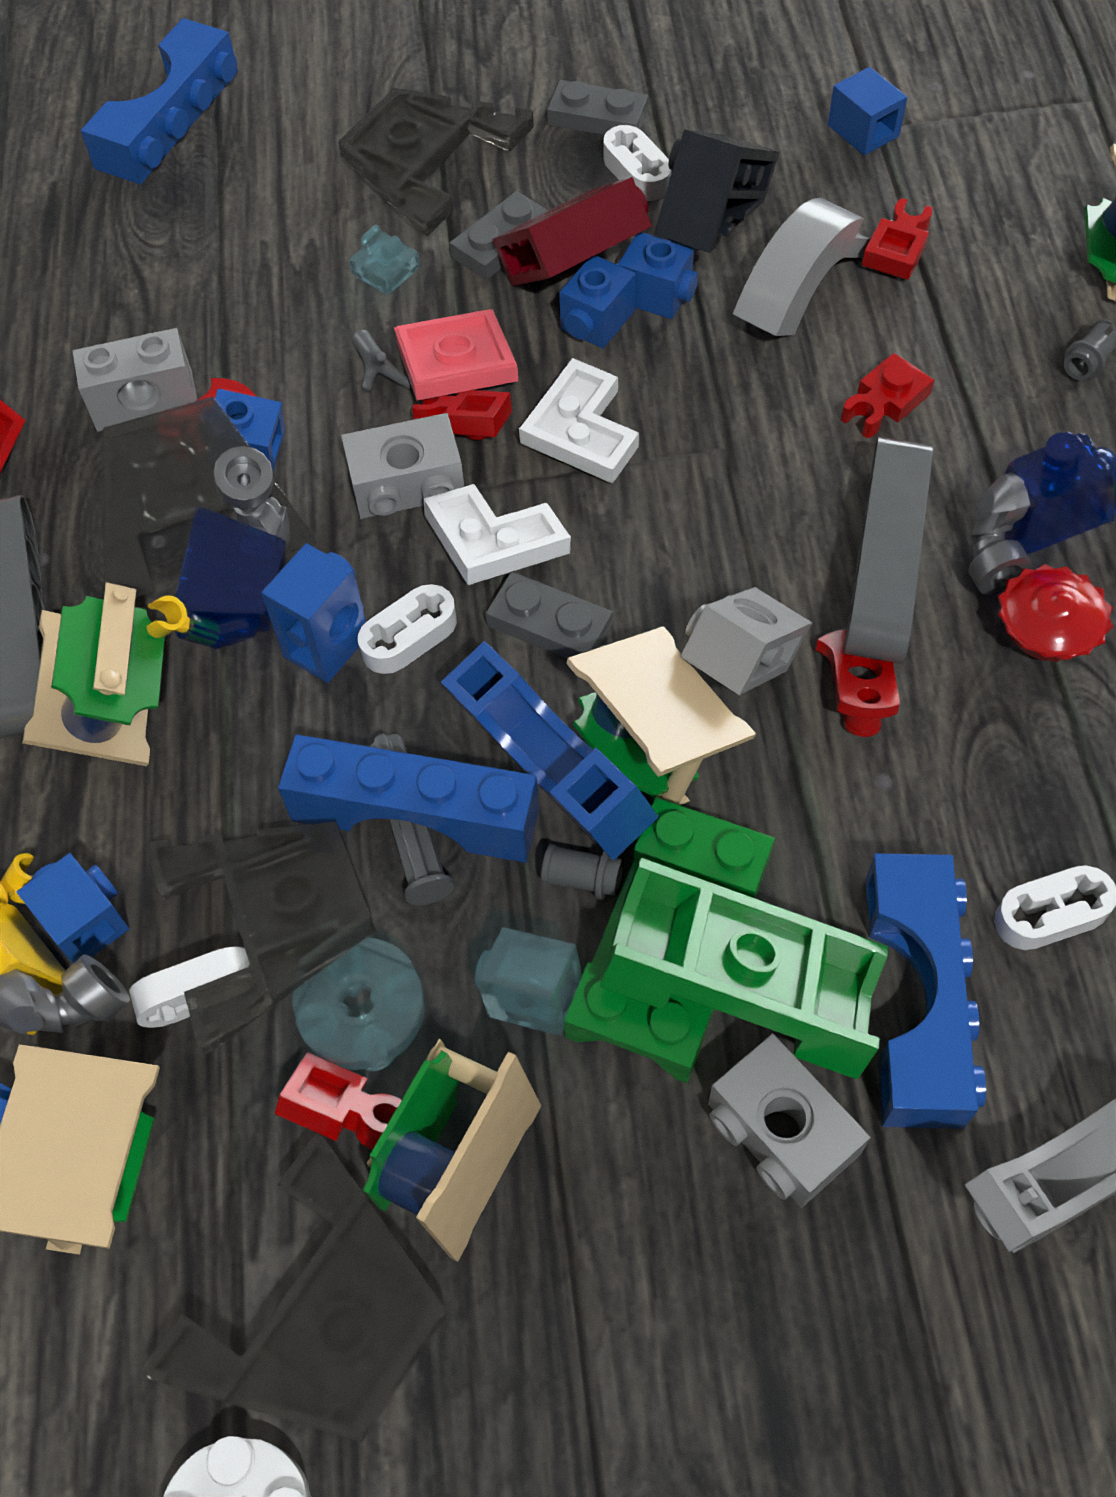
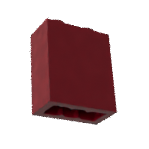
M629 177L592 189L492 240L512 286L551 278L648 229L652 225L647 215L648 203L642 190L636 186L633 177Z

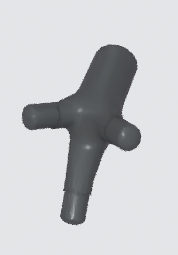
M360 330L353 335L352 343L365 364V376L362 383L364 391L369 392L372 390L377 374H382L407 389L412 388L409 378L386 358V354L380 350L369 331Z

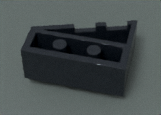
M684 129L682 138H678L674 142L670 152L668 167L672 170L654 235L711 253L716 248L717 234L727 237L733 232L734 224L730 222L734 218L744 221L765 201L780 152L728 135Z

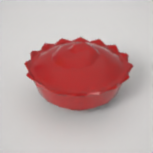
M1043 564L1035 570L1023 568L1017 578L1007 579L1005 591L998 595L1001 605L998 615L1005 623L1006 633L1009 634L1012 642L1024 653L1039 660L1060 662L1081 655H1090L1095 647L1106 643V634L1114 627L1109 618L1113 607L1105 601L1104 589L1092 585L1088 575L1075 574L1068 566L1055 569L1047 564Z

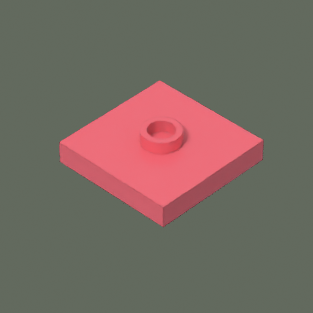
M493 309L394 327L396 344L416 401L518 381L516 361Z

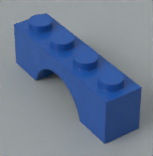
M182 18L158 44L167 74L166 81L155 91L143 97L128 101H107L80 130L94 169L140 185L238 72L237 60L234 56L229 32Z
M485 641L441 681L443 686L463 709L527 774L537 775V784L613 861L659 818L637 786L597 748L592 749L580 739L536 694L522 676Z
M297 734L295 735L278 786L290 819L294 822L350 831L355 824L364 820H402L434 829L453 839L468 853L527 863L539 813L537 775Z
M875 853L865 879L869 938L890 946L909 961L921 980L926 1001L924 1020L908 1033L889 1040L878 1060L882 1127L964 1129L978 1112V1107H984L986 1100L984 1069L982 1066H974L971 1041H977L979 1011L976 1001H967L965 978H969L972 973L973 951L970 939L961 938L959 917H963L966 911L967 894L965 881L963 878H955L953 855Z

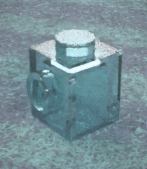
M502 927L491 951L486 950L481 955L475 972V984L480 989L488 1017L561 1036L564 1029V1019L582 978L576 945Z

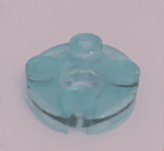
M376 938L349 939L350 944L341 945L330 951L329 947L321 950L306 963L299 973L293 988V1012L296 1018V1026L308 1048L315 1056L348 1070L366 1069L369 1071H379L388 1067L394 1058L403 1053L417 1036L425 1013L424 990L414 966L408 956L399 948ZM363 989L372 991L370 1000L374 1008L368 1014L362 1013L359 1017H350L349 1008L343 1003L347 995L358 997Z

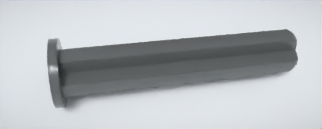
M380 734L375 737V742L370 745V747L407 753L403 738L398 734ZM389 819L409 885L404 891L406 901L412 905H428L449 896L453 892L455 885L450 876L444 875L431 829L412 822Z

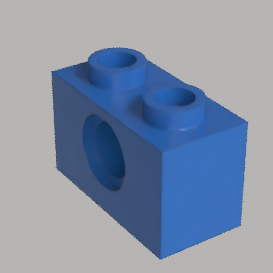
M305 543L261 594L283 657L329 683L359 648L358 633L366 623L364 606L361 602L355 578L356 574L350 563L336 553L329 552L325 554Z

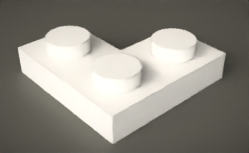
M574 358L571 359L519 428L521 444L612 484L639 447V432L601 417L603 411L618 392V377Z
M475 484L424 498V515L467 585L570 554L571 537L547 503L496 518Z

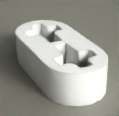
M619 125L608 130L604 135V163L618 180L633 177L636 186L642 190L647 201L662 199L666 194L671 177V170L668 167L669 159L637 127Z
M433 584L422 585L369 619L358 633V645L366 667L373 672L381 674L394 673L403 669L446 639L454 631L457 624L454 598L451 593L442 586ZM426 608L432 613L440 610V616L435 619L429 614L421 617L420 612ZM382 639L388 644L395 642V647L390 650L384 646L376 648L375 643Z
M1085 865L1073 867L1016 886L1007 892L995 912L994 924L996 931L1003 941L1012 947L1030 950L1093 930L1103 924L1116 906V885L1109 875L1102 870ZM1077 887L1083 895L1094 894L1097 898L1092 908H1090L1086 901H1079L1067 906L1064 903L1071 898ZM1020 906L1026 914H1033L1045 909L1047 911L1040 917L1034 929L1028 921L1016 922L1013 918Z
M228 947L150 974L133 984L129 993L138 1025L154 1028L181 1021L241 998L254 990L258 984V979L249 951L241 947Z

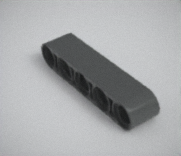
M884 437L877 438L870 472L846 631L845 655L903 664L905 661L913 622L933 445Z
M22 495L0 499V739L24 733L26 724L32 718L43 644L39 622L42 610L46 611L35 525L29 506Z

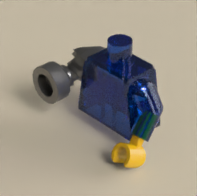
M1060 432L1051 436L1045 447L1015 458L1008 464L1005 475L1000 476L975 505L977 507L975 512L976 524L972 537L977 538V543L973 545L974 559L969 566V574L982 594L990 595L1004 591L1007 579L1017 578L1023 568L1031 569L1032 562L1028 554L1114 521L1116 514V454L1104 446L1096 448L1087 434L1078 433L1075 435L1070 432Z
M246 446L233 447L222 453L215 463L213 472L217 493L224 502L234 508L239 521L208 509L197 507L175 597L165 595L148 604V608L161 611L167 619V623L164 621H154L147 625L149 635L154 638H162L175 631L180 639L219 650L254 638L258 631L265 632L271 629L272 623L261 592L285 567L286 551L291 541L289 520L286 507H281L273 497H270L268 500L273 487V471L270 461L262 452Z

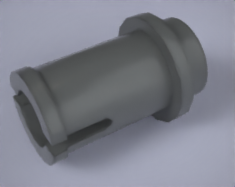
M1106 318L1098 320L1082 340L1074 341L1068 346L1064 354V368L1069 376L1083 381L1096 378L1101 374L1106 365L1105 360L1116 349V327L1108 336L1104 334L1114 320Z
M550 844L544 856L541 880L544 884L550 885L552 883L595 892L596 899L604 900L606 894L618 895L623 878L624 860L616 858L613 861L605 852L602 855L560 848L557 845Z

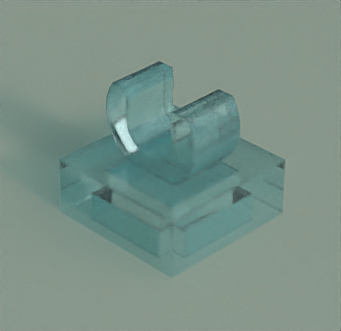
M376 224L362 235L361 243L363 248L349 259L353 275L386 295L392 293L420 268L419 253L403 244L399 237L395 235L391 237L381 231L380 226Z

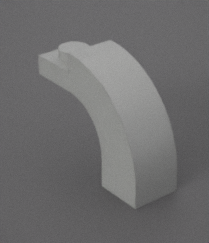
M814 198L801 205L781 225L759 257L744 286L733 314L775 336L794 335L812 295L831 267L843 258H863L864 251L870 241V238L858 233L864 218L823 198Z
M1116 1098L1044 1145L1019 1158L989 1168L965 1184L975 1200L974 1209L979 1221L993 1237L1002 1240L1009 1252L1015 1253L1116 1194Z

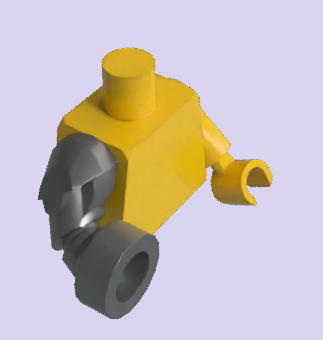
M28 853L17 855L0 881V1026L26 1035V1033L34 1035L40 1030L63 1033V1025L74 1024L76 1027L91 1020L110 1021L130 1001L129 994L120 981L101 963L87 955H82L65 971L18 909L8 904V899L24 904L16 891L29 883L32 876L25 872L33 861L34 856Z

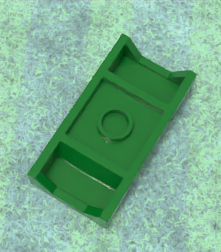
M655 797L652 808L659 818L639 836L634 849V861L592 963H587L564 1019L565 1038L575 1042L602 1040L650 1058L674 1079L688 1084L715 1009L671 994L664 1010L599 987L627 888L640 859L644 858L756 899L770 861L775 837Z
M641 858L625 894L599 987L664 1010L671 994L793 1037L795 1038L793 1055L796 1058L858 1079L879 1049L880 1038L868 1034L871 998L888 957L889 947Z

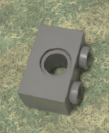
M177 328L73 350L78 388L97 432L168 416L167 413L183 411L198 400L192 370Z
M448 413L341 435L360 519L377 515L386 516L396 511L424 506V498L464 487L461 459Z
M754 587L732 596L728 595L716 602L700 606L686 627L685 634L690 638L680 657L738 695H741L788 670L812 622Z
M773 1033L712 1085L708 1105L713 1109L709 1116L714 1126L732 1145L738 1146L742 1142L760 1162L756 1167L760 1177L778 1197L785 1200L791 1196L801 1208L857 1159L871 1138ZM773 1112L786 1113L795 1119L800 1133L792 1138L778 1137L769 1131L764 1117Z

